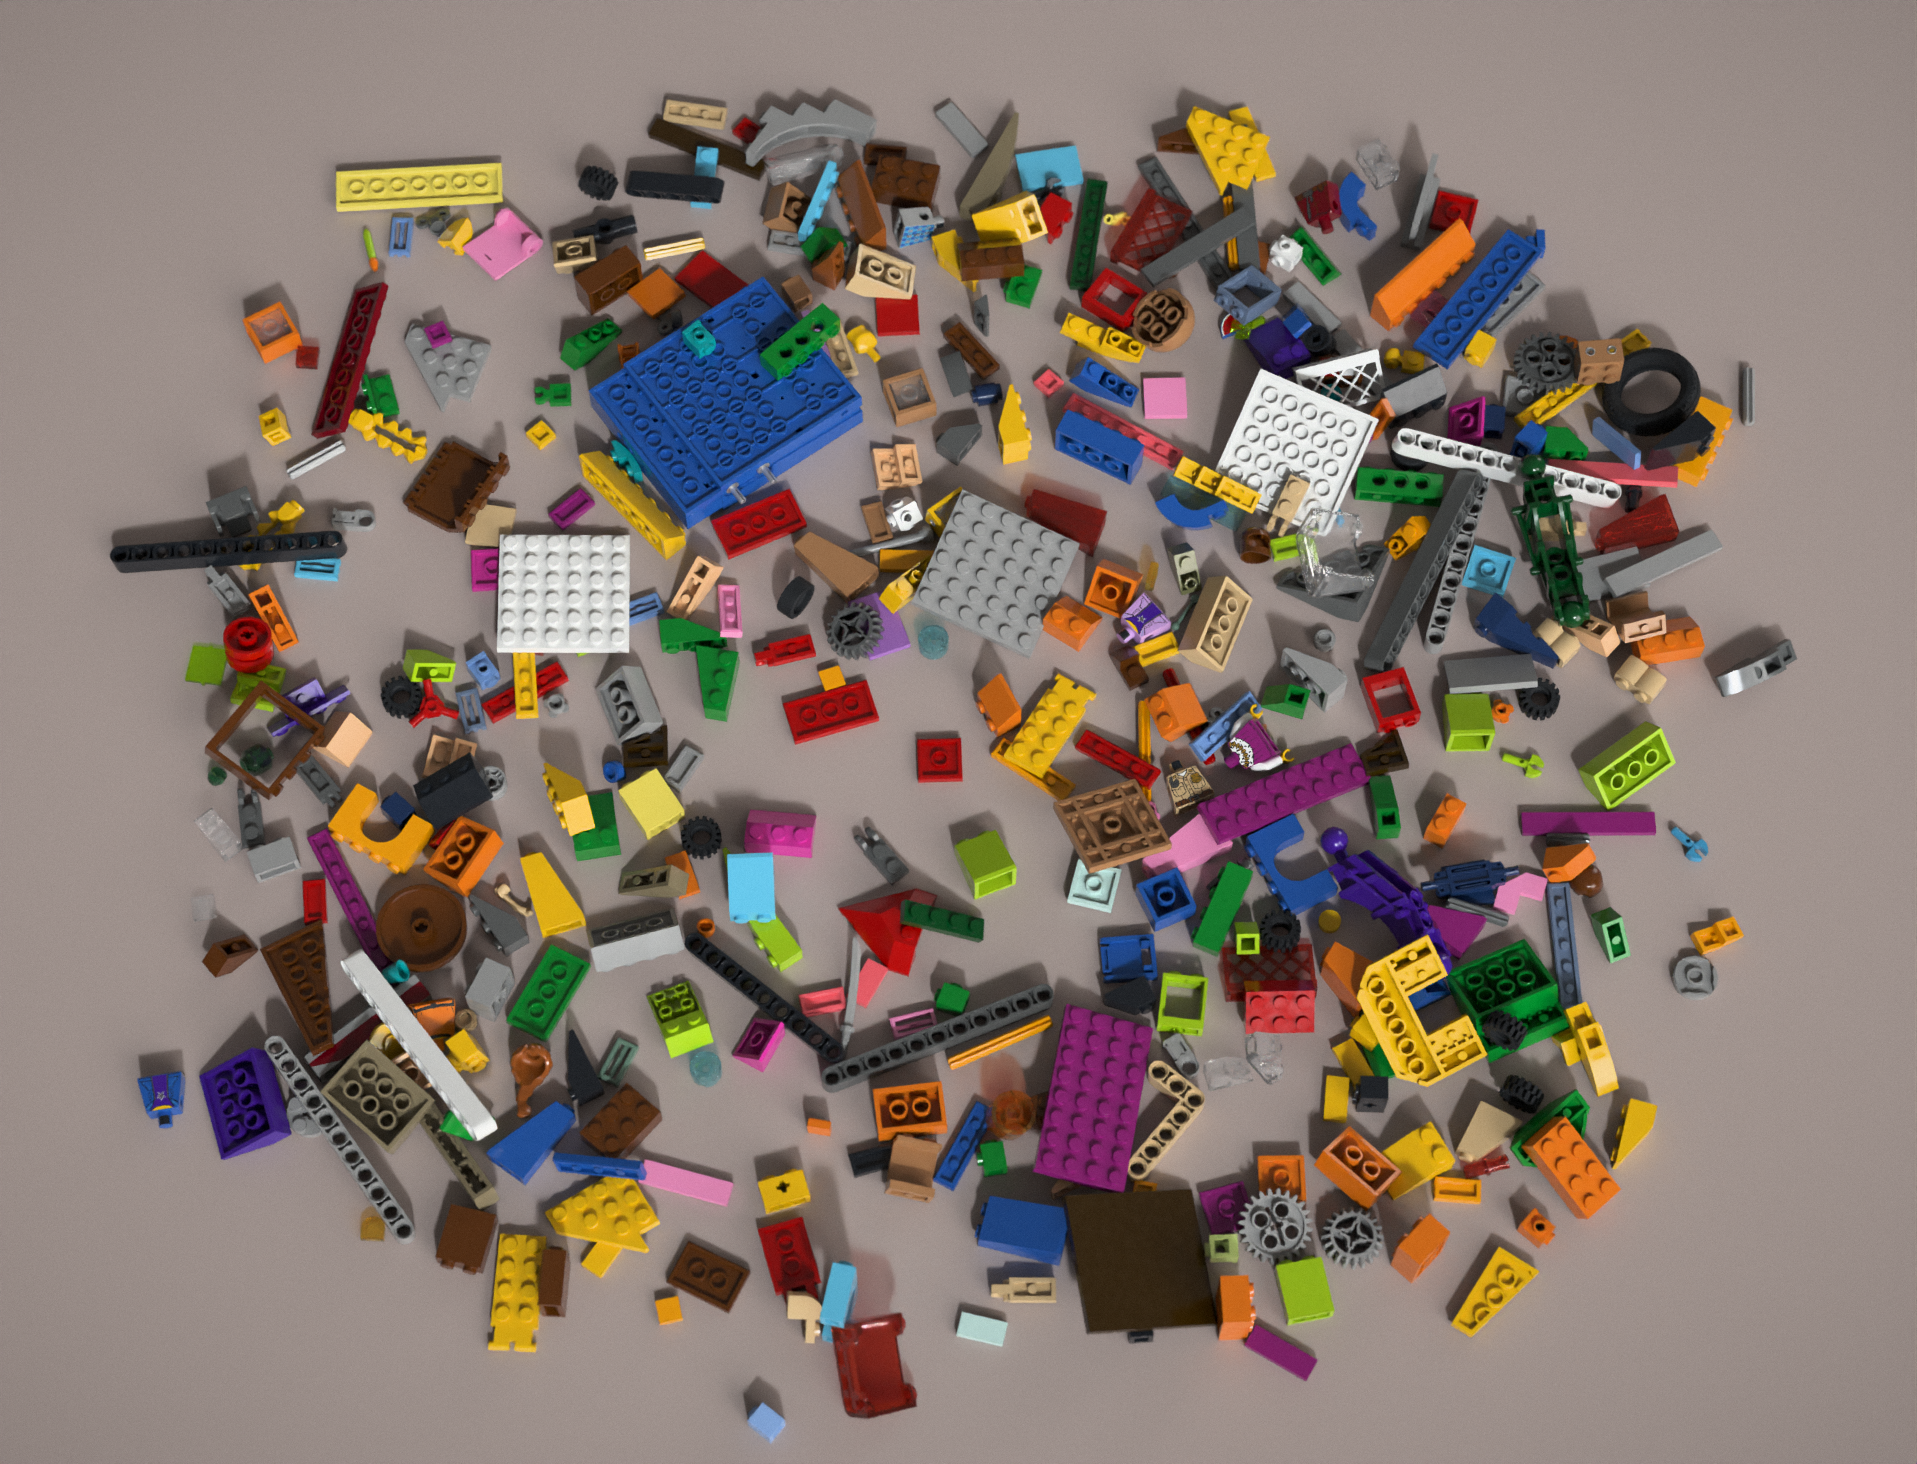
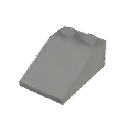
M1287 647L1283 649L1279 668L1297 686L1311 690L1309 698L1324 713L1344 697L1348 679L1343 670L1337 669L1331 663Z

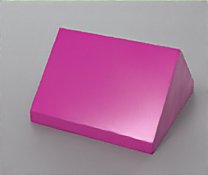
M1484 396L1449 407L1447 439L1477 447L1481 446L1484 435Z
M754 1018L732 1056L764 1072L785 1036L784 1024L780 1021Z

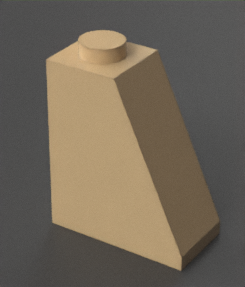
M1481 1101L1455 1154L1465 1163L1471 1164L1472 1162L1477 1164L1515 1135L1523 1121Z

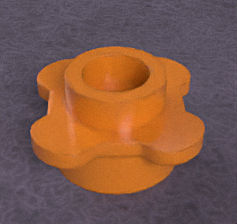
M1497 699L1493 702L1492 716L1496 722L1505 724L1509 721L1508 717L1510 713H1513L1514 707L1511 704H1504L1500 699Z

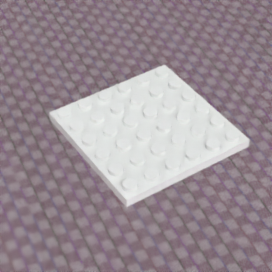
M1260 369L1215 472L1262 494L1256 508L1272 514L1290 475L1310 483V487L1292 524L1326 538L1379 419Z
M500 535L497 652L629 653L630 535Z

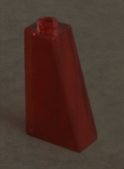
M1033 489L1032 495L1027 496L1024 508H1027V517L1047 529L1080 543L1078 549L1093 557L1107 520V511Z
M1666 494L1656 497L1599 529L1594 539L1596 550L1600 551V554L1603 555L1636 546L1638 549L1676 541L1679 528Z

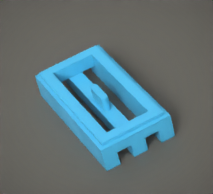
M341 559L296 561L294 576L295 578L338 582ZM301 562H303V563H314V564H324V565H335V566H334V568H333V567H323V566H321V565H313V566H312V565H302Z

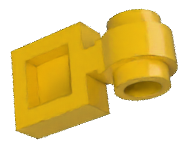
M1389 348L1384 353L1383 362L1389 369L1401 366V372L1415 374L1423 370L1425 355L1421 352L1404 350L1403 356H1401L1398 349Z

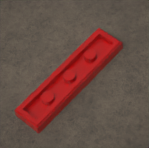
M557 661L536 673L537 699L569 681ZM514 686L481 704L493 724L516 711Z
M1087 729L1075 745L1077 751L1130 780L1136 779L1139 785L1150 790L1161 773L1159 768Z

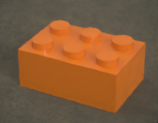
M942 1081L873 1089L879 1141L894 1140L897 1135L902 1133L911 1134L914 1137L947 1133Z
M1430 1213L1425 1218L1421 1216L1417 1219L1409 1235L1404 1233L1394 1248L1395 1251L1391 1255L1393 1257L1391 1266L1411 1284L1442 1252L1451 1233Z
M1249 1275L1220 1276L1215 1293L1218 1340L1247 1339L1248 1333L1252 1332L1256 1312L1255 1306H1251L1252 1297H1254L1253 1282H1249Z

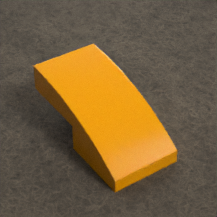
M1734 916L1715 922L1711 927L1693 932L1690 935L1700 956L1744 937Z

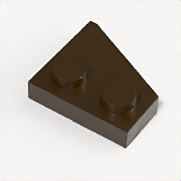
M667 725L661 726V730L651 735L647 733L640 736L637 740L623 744L624 768L668 766Z
M1398 729L1393 730L1391 735L1385 740H1379L1375 743L1373 748L1367 749L1360 754L1366 776L1409 769V761Z

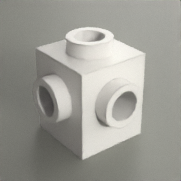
M1282 235L1278 241L1275 239L1270 245L1269 260L1275 266L1290 272L1302 258L1303 247L1298 245L1294 239Z
M908 496L894 500L890 506L885 508L888 514L886 519L889 525L900 531L911 529L915 523L923 519L915 500Z

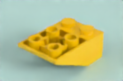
M1024 191L971 215L980 241L1019 238L1021 243L1048 233L1035 194Z
M1013 384L1009 385L998 426V448L1003 465L1027 460L1028 451H1031V432L1029 428H1025V412L1020 410V395L1018 391L1015 392Z
M543 763L545 773H542L545 785L548 786V790H546L550 803L554 802L552 805L556 816L560 815L558 818L562 829L566 828L569 835L572 836L595 828L588 797L581 781L548 763Z

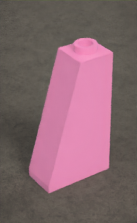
M1199 813L1169 838L1172 843L1171 850L1147 856L1143 859L1142 871L1148 879L1176 867L1182 873L1229 853L1233 842L1229 840L1217 845Z

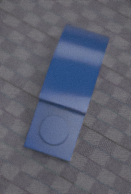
M1351 172L1344 179L1340 188L1339 197L1342 215L1339 219L1348 232L1355 228L1360 236L1370 241L1376 235L1377 225L1360 210L1357 204L1359 199L1364 196L1366 184Z
M1175 494L1155 502L1157 508L1167 520L1187 530L1209 529L1213 527L1210 521L1211 518H1214V520L1226 516L1225 512L1229 511L1225 500L1201 510H1190L1183 507Z

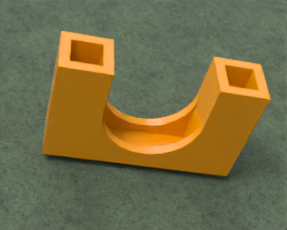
M1702 396L1699 398L1694 413L1699 411L1716 427L1713 435L1714 440L1709 445L1710 450L1701 457L1699 455L1693 461L1671 465L1678 467L1679 480L1697 487L1700 480H1705L1709 472L1706 466L1708 463L1712 464L1717 455V452H1714L1715 447H1721L1725 435H1722L1724 429L1729 430L1733 421L1730 418L1732 409Z
M357 783L329 823L330 836L340 843L344 841L350 844L349 847L357 853H361V851L366 853L373 862L377 864L382 862L387 865V869L395 874L401 873L406 876L435 832L432 824L413 814L401 833L393 840L375 842L368 839L363 834V827L379 803L375 792Z

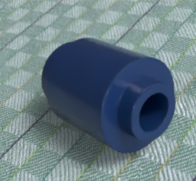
M992 382L974 386V390L971 391L972 402L977 403L979 407L995 404L999 400H1003L1000 383L995 384Z

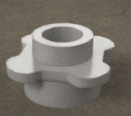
M562 694L552 695L544 700V707L548 708L551 718H556L558 714L569 711V705L565 704Z

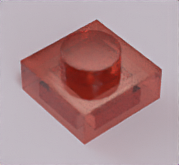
M298 346L295 362L296 368L318 370L319 347Z

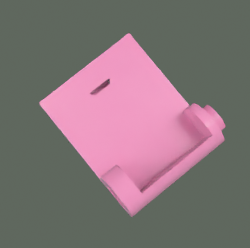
M505 208L500 209L495 214L494 226L463 246V250L496 281L538 252L542 247L543 240L513 211Z

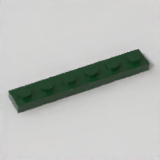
M1087 179L1069 289L1086 292L1091 286L1108 181Z

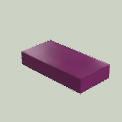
M580 488L548 513V516L564 531L595 506V502Z

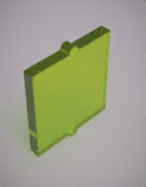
M193 645L185 681L201 683L202 686H205V684L221 686L227 664L225 649Z

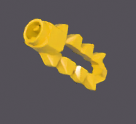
M355 409L351 413L349 424L361 432L364 440L370 441L376 438L378 447L383 449L390 447L393 455L399 456L403 454L410 464L424 459L427 455L426 437L412 438V430L405 428L399 431L396 421L383 424V414L381 413L370 414L362 409ZM376 425L395 434L398 438H402L410 444L417 446L415 453L405 449L396 442H392L387 437L377 434L374 431Z
M293 499L290 502H286L279 510L269 512L272 523H260L257 526L259 532L257 536H265L272 528L276 527L278 522L282 526L274 535L293 534L296 523L302 518V513L305 510ZM261 564L238 566L243 570L253 569L258 571Z

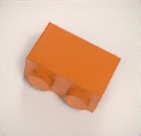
M1447 793L1426 828L1423 839L1443 849L1461 819L1467 803Z

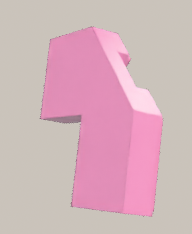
M1526 872L1506 882L1505 885L1498 887L1493 909L1514 915L1520 895L1542 901L1548 879Z

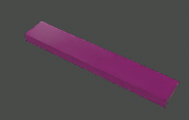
M1521 812L1520 815L1522 836H1546L1548 833H1588L1590 836L1656 834L1655 812Z

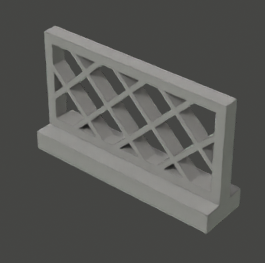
M1432 153L1427 174H1420L1400 247L1416 251L1421 250L1440 179L1434 177L1438 160L1437 154Z

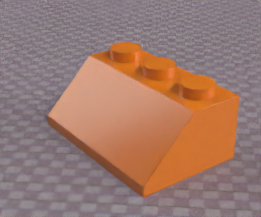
M1691 617L1666 620L1667 633L1630 642L1633 656L1642 660L1646 665L1698 658L1705 647L1700 627Z
M460 816L423 870L449 890L468 897L504 843L495 830Z
M1350 1126L1323 1150L1314 1164L1318 1170L1365 1211L1380 1199L1402 1173L1401 1170Z

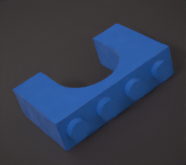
M1294 813L1247 836L1244 846L1247 855L1255 860V866L1259 875H1264L1267 880L1266 885L1269 892L1277 897L1279 908L1283 909V913L1290 911V916L1293 914L1298 915L1336 896L1338 886L1327 869L1301 881L1289 880L1277 871L1274 864L1275 856L1280 851L1302 841L1304 837V830Z

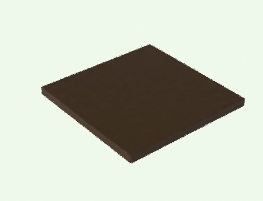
M1192 1189L1065 1195L1062 1198L1087 1335L1209 1327L1218 1324Z

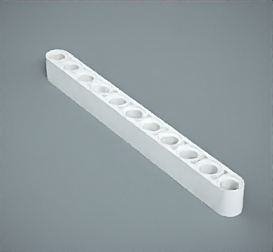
M1409 428L1401 429L1392 441L1393 450L1400 455L1457 470L1463 469L1478 472L1484 477L1522 487L1523 482L1529 481L1523 478L1519 472L1518 465L1522 459L1519 457ZM1546 465V470L1542 477L1554 476L1556 496L1571 494L1575 501L1602 508L1612 507L1622 494L1620 486L1614 482Z
M359 949L341 959L340 963L346 975L475 1141H479L497 1130L493 1117L366 953Z

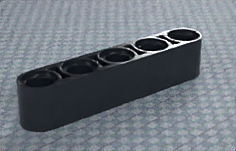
M632 170L628 175L625 193L634 197L718 204L722 199L725 182L716 177Z

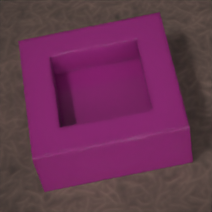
M444 321L424 328L432 349L452 341Z

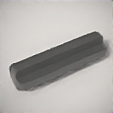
M1548 833L1546 835L1547 846L1590 844V835L1588 833Z

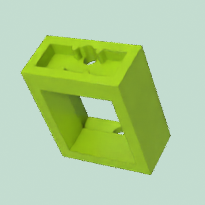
M1177 971L1163 972L1157 1031L1202 1037L1208 978L1201 974H1191L1189 976L1181 975ZM1167 986L1201 990L1198 1020L1164 1016Z

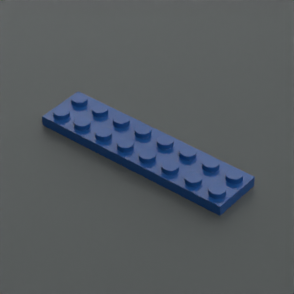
M1508 229L1414 342L1413 348L1448 370L1471 342L1477 331L1482 329L1541 257L1543 251Z

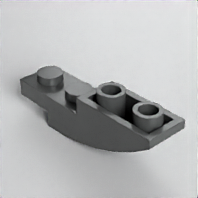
M1784 639L1754 658H1746L1717 675L1715 679L1721 696L1726 697L1748 689L1786 670L1788 664L1797 660L1791 640Z

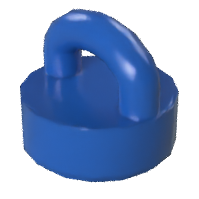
M613 760L605 763L603 775L608 782L616 783L626 778V771L619 761Z

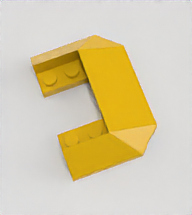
M1428 934L1366 966L1356 995L1395 1076L1425 1087L1487 1056L1467 1014L1426 1034L1408 998L1409 995L1448 975Z

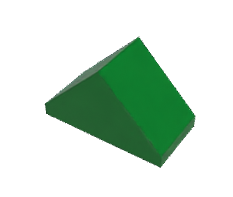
M818 227L801 246V250L810 264H813L816 259L819 260L824 252L839 241L843 242L844 248L847 247V243L838 229Z

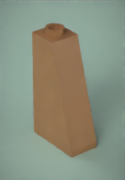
M810 531L805 536L801 535L795 541V554L847 604L880 577L879 569L876 565Z

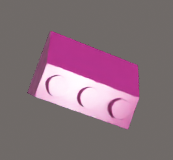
M750 809L744 839L745 852L773 853V855L812 858L817 815Z

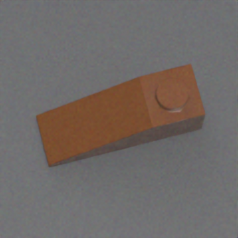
M841 241L824 252L819 260L816 259L811 267L813 280L834 291L845 276L844 245Z

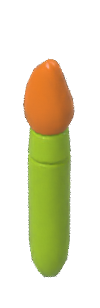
M364 229L363 238L369 258V265L376 272L378 270V260L376 259L370 231Z

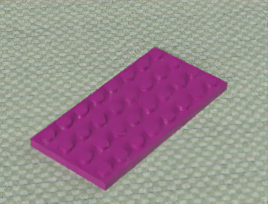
M1066 1004L1033 1172L1108 1193L1124 1192L1153 1028Z

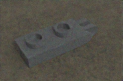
M312 755L304 764L301 762L297 766L298 776L323 805L327 802L331 808L335 807L336 805L332 801L333 797L338 803L343 801L339 795L341 792L340 788Z

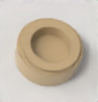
M461 1009L455 1014V1026L459 1031L465 1029L467 1032H471L476 1028L478 1020L472 1010Z

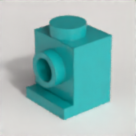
M699 320L682 331L683 343L699 359L714 351L716 347L715 337Z

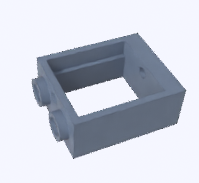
M1251 265L1219 285L1214 301L1242 325H1246L1277 305L1282 289ZM1246 286L1262 300L1248 308L1232 294Z

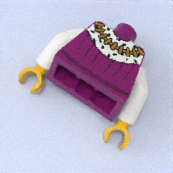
M1257 704L1252 705L1249 713H1245L1233 725L1228 743L1232 753L1224 758L1225 763L1230 769L1240 763L1244 769L1269 771L1283 763L1288 764L1294 760V758L1290 760L1285 758V753L1291 750L1286 749L1280 752L1258 719L1262 716L1263 710L1259 714H1255L1253 710L1257 707Z

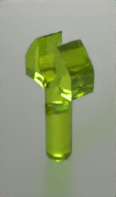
M1260 316L1246 325H1242L1235 319L1232 322L1230 333L1240 330L1236 332L1234 338L1245 340L1250 337L1251 329L1265 324L1266 320L1263 316Z

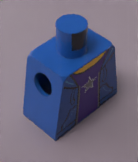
M182 1072L137 1078L145 1110L150 1119L158 1118L159 1128L172 1127V1116L182 1114L184 1108L186 1080Z

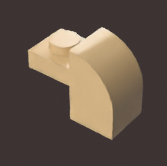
M787 1291V1319H804L803 1339L805 1343H815V1336L819 1337L820 1324L816 1322V1320H820L822 1310L820 1302L816 1297L807 1292Z

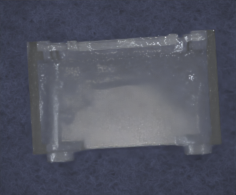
M1311 508L1300 525L1296 535V544L1309 597L1322 598L1365 591L1373 585L1374 575L1370 569H1361L1356 547V540L1363 532V525L1360 522L1359 514Z

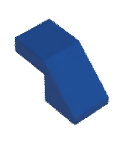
M1298 303L1282 316V322L1296 339L1312 326L1309 316Z

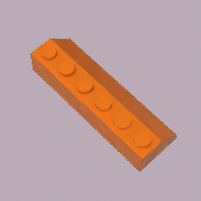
M1459 218L1374 295L1370 316L1388 332L1394 326L1397 328L1408 313L1410 315L1413 314L1418 308V304L1422 301H1427L1436 288L1440 289L1450 275L1454 276L1460 270V266L1464 262L1469 263L1475 255L1473 253L1475 242L1463 220Z

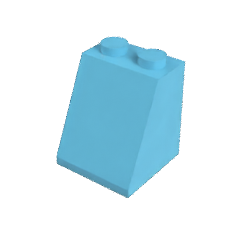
M773 853L727 854L730 921L742 924L751 920H757L761 923L776 920Z

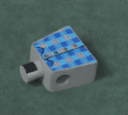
M928 207L899 209L893 229L899 249L931 240L934 229L944 227V220L941 215L933 217Z

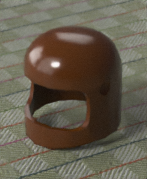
M1250 527L1241 533L1240 559L1243 562L1260 564L1271 559V538L1267 530L1261 527Z

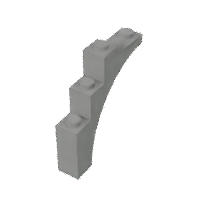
M836 99L830 105H827L823 112L804 102L798 109L795 108L791 115L770 106L760 116V130L757 132L755 140L749 143L745 149L746 164L754 167L764 155L774 148L787 142L807 137H837L866 146V143H869L876 133L877 120Z

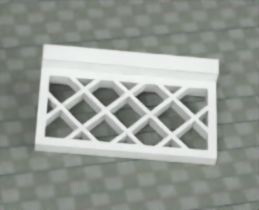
M1376 347L1293 368L1298 385L1302 386L1301 381L1311 379L1316 382L1312 391L1315 392L1320 384L1329 390L1326 397L1329 398L1333 392L1342 397L1340 403L1347 400L1348 403H1344V405L1349 407L1380 399L1381 394L1373 396L1367 392L1373 381L1380 385L1381 390L1386 387L1379 360L1380 356ZM1375 362L1376 371L1372 377L1362 372L1366 364ZM1352 368L1357 371L1352 382L1342 378L1346 369ZM1330 373L1337 377L1331 388L1321 383L1324 376ZM1360 374L1370 379L1364 390L1354 385ZM1340 379L1349 384L1344 395L1334 390ZM1352 387L1362 392L1358 400L1352 401L1347 398Z

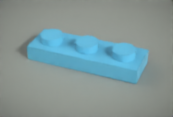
M697 148L694 175L716 177L718 148ZM690 202L691 207L712 209V203Z

